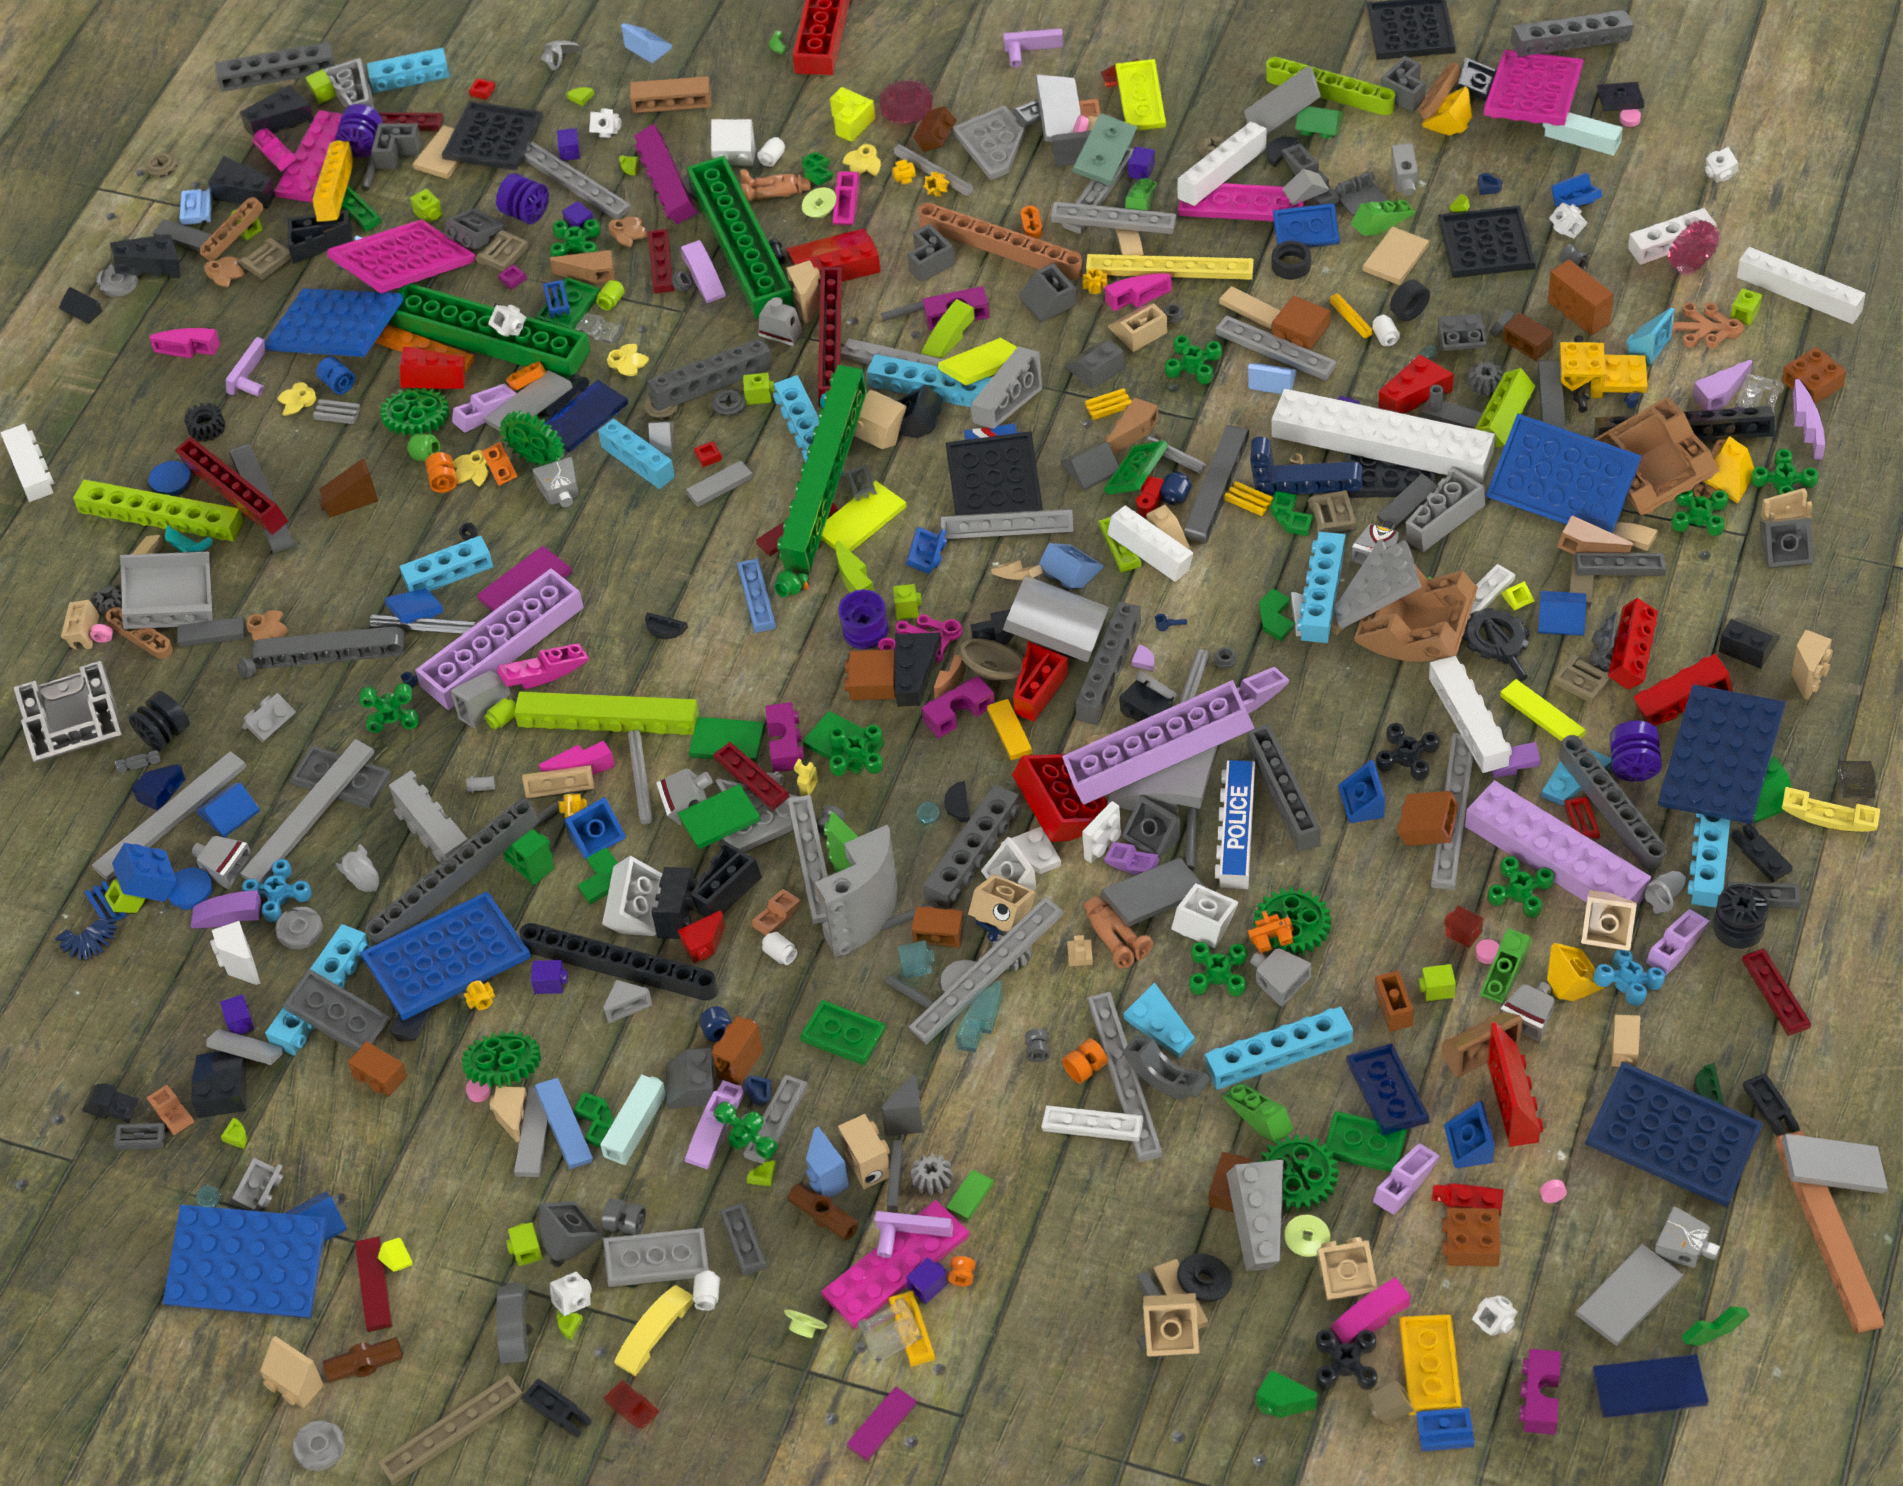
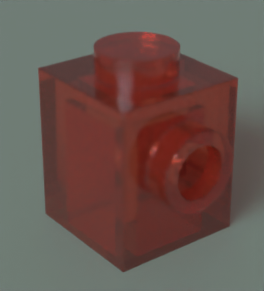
M1458 905L1453 913L1449 912L1444 920L1445 936L1471 948L1482 933L1483 918Z

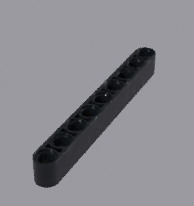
M535 923L525 924L519 932L522 942L530 954L552 960H561L566 964L704 1001L712 1000L718 995L715 974L707 969Z

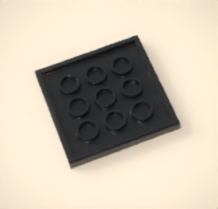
M1383 0L1367 2V12L1376 60L1397 59L1403 56L1419 57L1456 53L1446 0Z
M469 101L442 152V158L517 171L544 118L543 112Z
M1520 205L1438 215V222L1452 278L1535 269L1536 263Z
M1031 431L945 442L955 515L1043 510Z
M1346 453V462H1356L1363 467L1362 488L1358 491L1347 492L1349 498L1397 497L1421 474H1424L1435 483V472Z

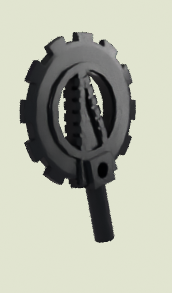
M1485 608L1482 612L1475 611L1471 613V618L1467 621L1465 633L1462 636L1463 640L1468 642L1467 647L1472 652L1480 653L1483 658L1489 660L1490 658H1497L1498 662L1502 661L1503 664L1509 663L1520 681L1526 680L1528 675L1517 660V657L1522 654L1521 650H1526L1529 641L1526 640V637H1529L1528 628L1523 627V621L1519 617L1511 616L1510 612L1502 609L1501 611H1495L1493 608ZM1498 625L1505 627L1511 633L1512 638L1507 636ZM1482 626L1485 628L1490 643L1480 636L1479 630Z

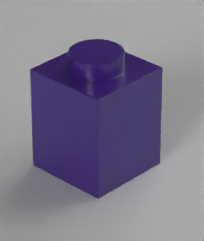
M577 128L557 130L560 159L562 161L581 159Z
M1135 146L1128 161L1129 178L1140 180L1150 177L1155 166V150Z
M579 201L562 210L563 219L569 228L579 227L583 229L584 223L589 219H593L592 212Z
M533 961L531 984L534 994L563 993V986L568 982V972L563 969L562 961Z
M243 994L220 1001L229 1032L242 1035L254 1030L250 1011Z
M927 1257L906 1276L908 1290H913L914 1295L924 1304H927L947 1286V1272L939 1262L934 1263Z

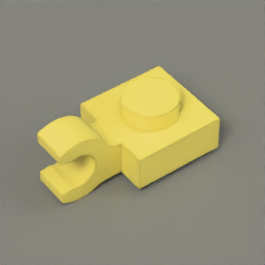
M798 759L794 770L799 774L797 785L799 786L800 796L811 795L818 782L816 767L811 762L804 766L801 763V759Z

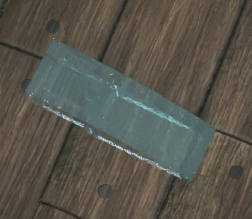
M996 981L988 987L965 1014L956 1034L958 1050L976 1053L981 1034H992L1003 998L1002 981Z

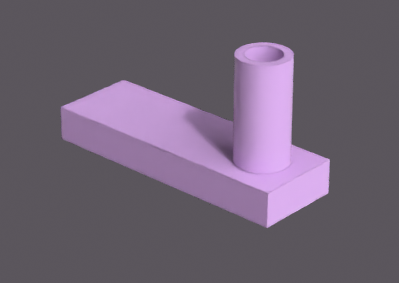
M1062 29L1003 33L1005 52H1009L1011 67L1021 66V51L1063 47Z
M255 338L225 379L228 394L235 396L240 389L257 397L262 395L264 386L247 378L265 354L263 339Z
M876 1211L875 1223L877 1229L880 1230L877 1255L883 1258L892 1257L896 1231L952 1237L954 1229L952 1219Z

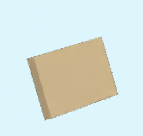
M443 125L413 163L414 169L445 179L450 178L461 162L443 159L442 152L454 128Z
M1392 227L1363 265V271L1400 285L1429 247V240Z

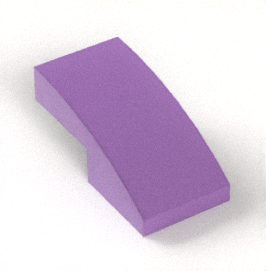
M1536 742L1511 747L1512 755L1509 757V766L1492 770L1493 778L1517 775V769L1540 766L1541 760Z
M1117 842L1112 843L1104 859L1105 863L1134 875L1157 867L1160 861L1157 854L1138 852L1134 845Z

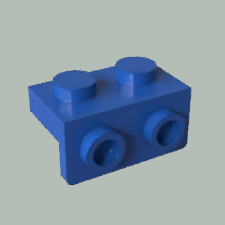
M1588 173L1580 174L1551 186L1554 205L1558 207L1562 202L1569 206L1573 204L1578 207L1583 204L1594 203L1596 199L1602 197L1601 189L1591 185Z
M917 527L905 564L927 574H930L934 567L938 568L942 560V556L939 555L940 551H943L947 539L944 538L946 530L941 529L937 535Z

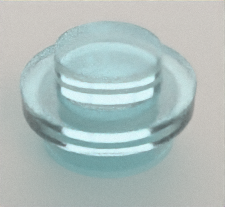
M924 802L919 806L916 814L920 822L931 824L939 819L940 811L934 803Z
M203 1186L196 1195V1203L202 1207L215 1208L221 1200L219 1190L212 1186Z

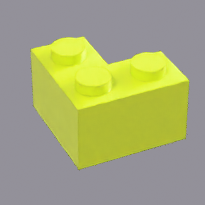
M841 87L830 98L837 136L853 142L875 120L873 100L844 87Z

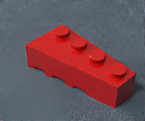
M1716 653L1709 657H1704L1698 663L1681 669L1677 674L1662 679L1658 684L1641 690L1637 695L1633 696L1636 709L1645 722L1654 726L1676 719L1679 713H1684L1692 685L1733 692L1729 672Z

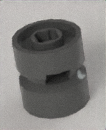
M610 1198L604 1208L602 1228L616 1233L622 1230L624 1235L629 1236L640 1235L646 1220V1206L635 1203L626 1205V1202L623 1200Z

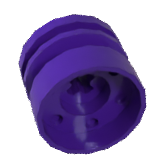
M363 104L349 105L343 111L334 139L335 141L349 142L353 157L363 158L370 156L378 124H383L382 117L369 106Z
M517 173L509 174L502 181L496 195V206L501 213L510 217H516L517 220L527 224L538 222L543 216L549 201L548 188L544 184L529 180L527 177Z
M866 589L855 590L841 600L838 607L843 637L848 644L858 649H871L878 646L881 639L887 638L889 626L885 604L880 595Z
M1628 721L1613 728L1610 733L1612 772L1616 777L1630 782L1645 781L1653 778L1660 772L1662 761L1659 750V732L1654 725L1644 721Z

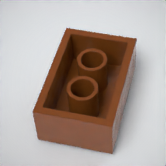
M1567 260L1550 271L1548 302L1553 307L1560 310L1567 318L1574 321L1591 336L1611 323L1614 294L1571 260Z

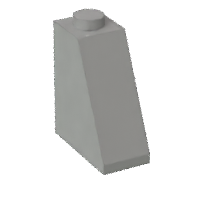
M491 670L451 690L458 719L474 729L485 720L484 716L487 714V710L502 698H507L511 694L509 686L507 687L501 677Z

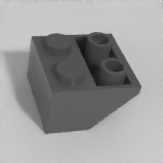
M1054 263L1035 271L1019 294V298L1040 322L1076 306L1075 287Z
M1481 313L1438 317L1437 337L1440 350L1486 347Z

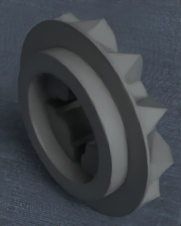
M735 389L720 391L712 400L714 412H718L720 416L724 414L728 417L730 414L738 415L739 411H744V405H746L744 394ZM729 400L732 402L731 406H727Z
M111 584L107 588L101 587L100 591H95L94 597L91 598L93 606L101 614H106L108 610L114 607L122 608V589L119 585L113 587ZM112 596L113 599H107V600L105 601V599H104L105 597L109 598V597Z

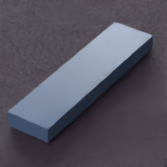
M759 559L737 563L754 633L776 629Z
M555 1078L536 1084L535 1092L569 1170L592 1163L593 1157L559 1079Z

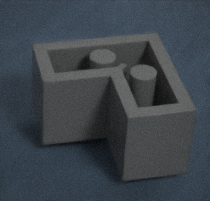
M1403 56L1381 77V86L1392 89L1395 92V104L1412 112L1419 107L1425 98L1426 83L1420 80L1421 63Z
M378 124L372 148L376 169H396L399 155H419L422 141L418 124Z
M931 224L913 232L914 250L907 253L909 271L920 282L955 264L953 246Z

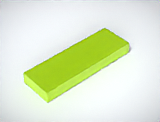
M1111 517L1099 520L1101 532L1120 572L1142 567L1138 555L1107 535Z

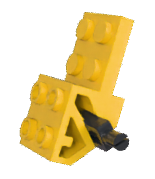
M1581 335L1574 337V342H1560L1561 383L1573 391V400L1578 403L1579 412L1585 413L1588 410L1587 400L1590 398H1602L1603 392L1632 393L1636 391L1637 393H1647L1645 355H1604V343L1583 342Z

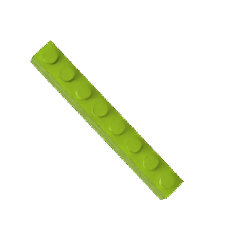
M519 692L514 714L517 726L524 728L613 732L638 730L640 733L693 735L697 717H699L697 699Z

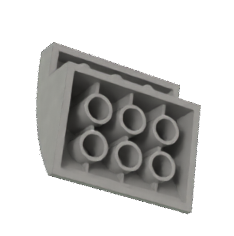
M1025 576L1003 630L1088 662L1109 607Z
M1217 746L1111 792L1108 805L1113 801L1119 805V808L1133 811L1140 795H1143L1177 816L1180 805L1200 809Z

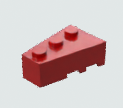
M403 346L399 365L401 388L464 389L466 380L465 357Z
M1419 354L1379 390L1378 408L1406 414L1418 408L1419 404L1429 399L1430 388L1433 385H1440L1443 388V393L1449 394L1453 392L1454 374Z
M1028 641L1026 655L1022 662V670L1013 695L1015 714L1035 722L1069 675L1067 657Z

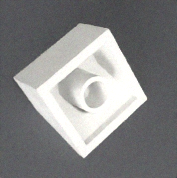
M712 119V158L725 155L730 166H753L756 147L752 120Z
M1195 883L1178 905L1171 930L1215 948L1223 938L1239 902Z
M237 921L213 929L214 940L210 942L219 966H224L227 974L255 985L261 984L240 922Z

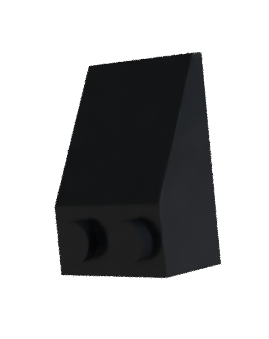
M223 1051L197 1055L191 1082V1103L198 1118L246 1111V1058Z

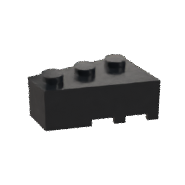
M290 84L240 111L244 128L253 138L259 130H264L265 128L275 134L279 132L278 129L288 126L292 129L297 127L296 124L305 121L312 123L314 120L310 104Z
M224 155L208 182L213 200L242 205L247 199L254 197L262 203L263 208L268 209L275 197L270 177Z
M341 210L338 219L317 222L316 214L287 218L288 248L293 264L326 252L330 248L353 241L352 225L348 210Z
M171 234L110 242L111 262L115 274L141 276L142 273H152L154 277H161V274L173 275L174 278H180L179 259Z
M940 632L895 634V696L897 707L920 706L929 682V676L935 666L936 657L942 647Z
M724 840L720 844L721 849L716 857L713 856L710 861L711 866L707 873H703L691 893L697 913L703 917L712 915L720 910L724 914L762 878L756 859Z
M664 867L659 883V888H661L660 894L656 893L655 901H659L658 906L652 907L651 910L657 938L680 939L678 930L691 924V916L689 914L690 911L694 910L691 893L698 883L697 877L693 875L692 868Z

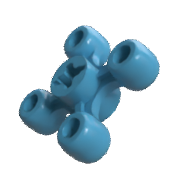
M278 859L273 863L272 871L274 876L266 879L264 884H260L255 879H248L242 885V891L258 890L259 896L268 898V902L262 906L263 917L268 922H276L282 915L280 905L285 904L289 897L295 898L298 902H306L312 896L311 888L307 882L297 881L293 885L286 883V879L292 874V868L285 859Z
M1618 949L1612 958L1613 968L1606 964L1597 966L1593 975V981L1600 987H1608L1612 982H1615L1616 988L1626 993V1001L1630 1005L1640 1006L1647 996V989L1641 984H1645L1651 990H1658L1664 983L1665 973L1656 967L1643 972L1642 966L1632 961L1633 955L1630 951Z

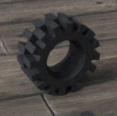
M200 403V407L194 405V410L189 409L188 414H185L184 422L188 433L196 441L202 439L203 442H206L207 438L211 441L214 440L213 436L218 438L220 436L219 433L224 432L225 421L221 409L217 408L215 404L211 406V403H207L204 406V403ZM211 420L206 424H199L202 421Z

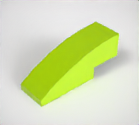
M956 299L932 331L921 354L943 359L963 338L962 332L975 319L974 307Z
M839 540L835 542L838 568L850 593L863 589L874 591L873 582L867 577L866 565Z

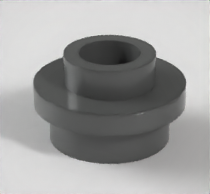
M683 271L676 272L672 275L673 286L682 292L687 291L691 285L690 276Z
M1169 304L1163 310V313L1167 315V322L1177 323L1183 319V310L1177 304Z
M1223 647L1215 653L1214 662L1218 667L1228 669L1236 664L1237 656L1231 648Z
M240 658L237 664L238 672L245 679H250L252 675L256 674L255 664L251 658Z

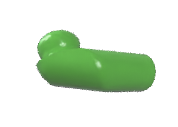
M775 31L769 42V47L781 55L787 47L781 41L783 33Z

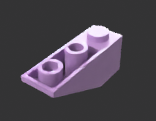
M1752 360L1738 363L1726 370H1721L1716 374L1699 379L1694 383L1693 398L1703 410H1715L1726 406L1750 377Z

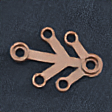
M1688 302L1683 305L1682 313L1696 322H1675L1673 319L1671 336L1676 333V330L1697 331L1694 334L1688 333L1684 336V346L1693 348L1698 341L1706 336L1705 345L1708 348H1716L1718 343L1726 337H1739L1743 332L1744 325L1737 319H1728L1719 313L1716 304L1707 303L1704 307L1705 316L1712 317L1719 322L1712 323L1696 311L1695 304ZM1712 331H1720L1716 335L1710 334Z

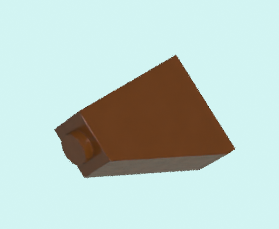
M365 459L359 460L319 489L322 497L318 499L322 511H327L329 518L378 502Z

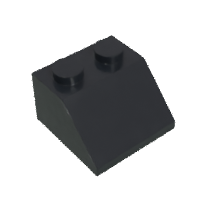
M923 385L898 400L899 403L906 406L898 435L920 438L934 430L936 426L935 421L941 412L940 407L943 402L940 396L926 385Z
M1734 618L1729 621L1721 634L1719 652L1761 669L1780 639V634L1740 618Z

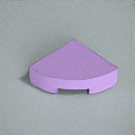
M1138 645L1132 659V666L1154 671V656L1152 652L1145 646Z

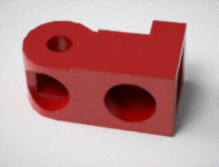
M1148 476L1142 484L1141 495L1136 498V513L1144 519H1147L1146 514L1158 508L1163 497L1160 494L1164 479Z

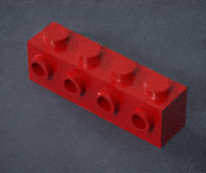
M1638 597L1622 607L1608 673L1609 678L1628 690L1642 684L1646 678V668L1650 660L1649 654L1653 644L1654 629L1657 625L1658 611Z

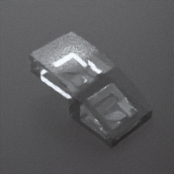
M586 313L575 327L577 331L586 333L588 337L609 344H615L624 332L622 324L605 322L600 315Z

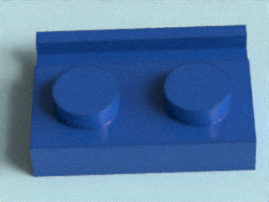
M1469 1408L1416 1412L1421 1452L1474 1447L1475 1441Z

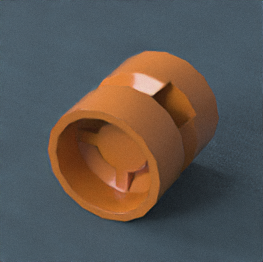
M445 452L430 455L425 462L430 488L437 493L453 490L457 485V478L452 457Z
M1088 1038L1077 1047L1078 1051L1073 1050L1062 1058L1064 1069L1078 1084H1082L1093 1075L1092 1071L1098 1072L1108 1064L1106 1053L1091 1038Z

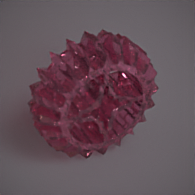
M903 79L900 82L895 80L894 84L888 83V87L883 88V92L880 93L879 105L883 116H886L887 120H892L893 123L900 122L901 125L903 123L910 124V122L917 123L918 119L923 120L927 111L932 110L933 97L929 87H926L925 83H920L919 80L914 82L912 79L909 81Z
M1706 220L1694 221L1692 225H1687L1686 229L1681 230L1679 236H1676V240L1672 242V247L1669 248L1670 253L1667 256L1669 258L1668 262L1675 270L1682 274L1688 275L1694 273L1697 269L1700 270L1712 258L1713 253L1716 252L1721 238L1719 236L1720 232Z

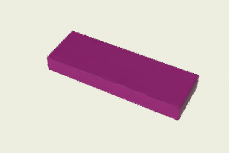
M895 1386L846 1443L847 1448L868 1462L916 1406V1400Z

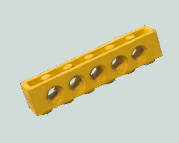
M339 140L329 144L312 200L317 222L338 219L354 164L349 142Z

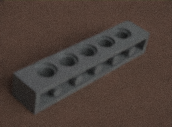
M1620 10L1514 25L1510 42L1519 57L1630 41L1634 25L1627 12Z
M330 42L215 62L216 77L221 92L303 78L322 69L335 66Z
M762 338L652 378L648 380L649 399L655 408L661 411L670 406L743 380V375L759 374L770 370L771 350Z
M1119 601L1075 703L1077 720L1095 725L1099 724L1141 625L1140 606Z
M1266 724L1248 731L1247 747L1297 851L1301 852L1320 846L1321 829L1270 725Z
M998 785L992 787L924 883L925 899L931 902L936 901L938 905L946 909H950L954 902L957 903L963 889L966 885L971 884L977 869L983 867L986 856L990 851H994L1000 836L1006 834L1012 819L1018 817L1021 811L1018 794Z

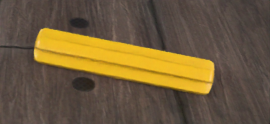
M1338 293L1330 297L1332 306L1363 338H1368L1373 334V329Z

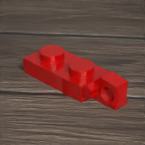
M1457 1183L1433 1185L1432 1201L1444 1202V1206L1450 1208L1499 1209V1216H1501L1504 1189Z

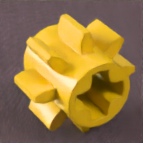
M906 159L895 162L896 167H892L895 181H901L902 185L911 183L912 178L916 177L913 163H907Z
M932 171V176H925L926 181L923 187H926L928 190L927 195L934 194L935 197H941V192H948L947 184L950 182L944 178L945 174H938V172Z
M1092 268L1088 270L1087 274H1083V289L1088 288L1090 293H1101L1103 288L1107 286V273L1102 274L1100 269Z
M581 794L563 795L564 801H558L559 812L564 813L565 818L587 807V802L585 799H581Z
M474 981L469 984L466 989L467 993L464 994L465 1001L470 1009L476 1006L478 1010H485L490 1007L493 1002L492 998L495 997L494 990L489 982L483 985L481 981Z

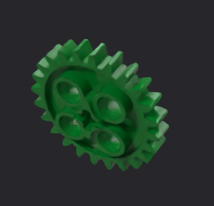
M406 388V392L398 390L399 394L392 393V398H385L386 403H382V408H380L381 422L384 423V427H388L389 432L395 430V435L402 432L403 437L407 436L408 433L411 436L416 433L423 434V432L431 434V429L439 430L438 425L444 426V421H448L449 415L448 401H446L445 396H441L440 392L434 393V389L426 391V388H422V390Z
M521 410L518 413L513 411L508 413L501 421L499 426L501 431L499 434L504 436L502 441L508 442L506 446L514 449L512 453H518L520 459L526 458L527 463L533 461L534 465L539 463L541 466L559 461L564 455V443L560 442L562 437L556 436L558 432L550 429L552 425L544 424L545 420H538L537 415L531 417L529 412L524 414Z
M1292 887L1289 888V892H1285L1283 888H1280V894L1278 895L1271 891V899L1264 896L1263 903L1258 902V910L1254 911L1253 927L1257 928L1255 921L1264 918L1262 911L1265 910L1268 917L1278 914L1279 920L1289 917L1294 930L1291 932L1292 935H1295L1292 936L1293 943L1281 946L1278 936L1270 938L1269 942L1273 946V951L1275 949H1282L1286 952H1291L1292 955H1296V952L1299 951L1302 956H1305V950L1308 949L1313 953L1314 945L1321 948L1322 941H1327V934L1331 932L1330 909H1326L1325 901L1320 902L1319 895L1312 898L1311 890L1303 894L1301 887L1297 892H1294Z
M513 1030L509 1034L501 1031L500 1035L492 1032L489 1038L483 1035V1040H474L475 1045H468V1051H464V1057H461L463 1072L466 1074L467 1079H472L473 1084L479 1082L481 1087L488 1083L489 1088L493 1087L494 1084H498V1087L501 1088L503 1083L511 1086L512 1081L521 1083L520 1078L528 1079V1073H535V1067H539V1061H541L539 1044L536 1043V1039L531 1040L530 1035L523 1037V1032L514 1035Z
M1298 1134L1295 1135L1294 1140L1285 1135L1284 1143L1277 1138L1276 1147L1269 1144V1153L1262 1152L1263 1160L1258 1161L1283 1160V1167L1286 1170L1283 1171L1282 1205H1286L1287 1212L1292 1207H1295L1297 1213H1300L1303 1206L1310 1212L1311 1204L1320 1208L1319 1200L1327 1203V1194L1333 1195L1334 1188L1332 1186L1338 1185L1336 1177H1339V1169H1336L1337 1160H1332L1333 1152H1326V1144L1319 1147L1317 1138L1312 1143L1309 1142V1135H1306L1304 1140H1300ZM1300 1155L1308 1157L1305 1160L1297 1159V1157ZM1286 1156L1290 1157V1159L1292 1160V1164H1291V1162L1286 1158ZM1312 1175H1318L1321 1178L1317 1180H1312L1309 1177ZM1303 1183H1304L1310 1190H1306L1305 1187L1303 1186ZM1292 1186L1299 1188L1294 1192L1288 1190Z

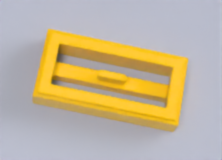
M1123 388L1086 400L1085 407L1091 418L1096 420L1125 410L1126 406L1130 405L1132 401L1129 400V395L1126 394V390Z
M1235 481L1233 487L1229 488V493L1226 492L1224 495V500L1259 516H1263L1271 506L1273 497Z

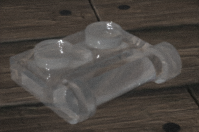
M1747 373L1735 408L1765 406L1761 405L1760 402L1765 389H1769L1771 393L1766 406H1770L1775 414L1774 408L1779 394L1783 392L1784 384L1778 380Z
M903 1297L897 1299L896 1304L873 1317L858 1321V1325L864 1334L873 1358L877 1362L884 1360L922 1338L910 1308ZM899 1313L902 1314V1318L873 1333L872 1328Z

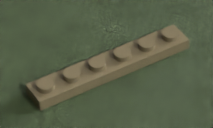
M507 1375L378 1461L380 1469L390 1483L395 1485L522 1399L523 1392L510 1375Z

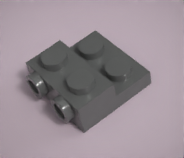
M472 208L446 219L445 234L450 239L460 241L464 247L479 249L489 244L490 236L499 233L501 230L503 231L504 223L476 208Z

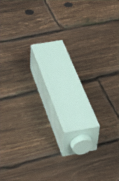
M1573 113L1568 114L1565 126H1553L1543 123L1546 137L1610 155H1615L1621 144L1623 127Z
M641 1074L600 1144L604 1158L626 1166L666 1097L664 1084L661 1080L653 1076L647 1077Z

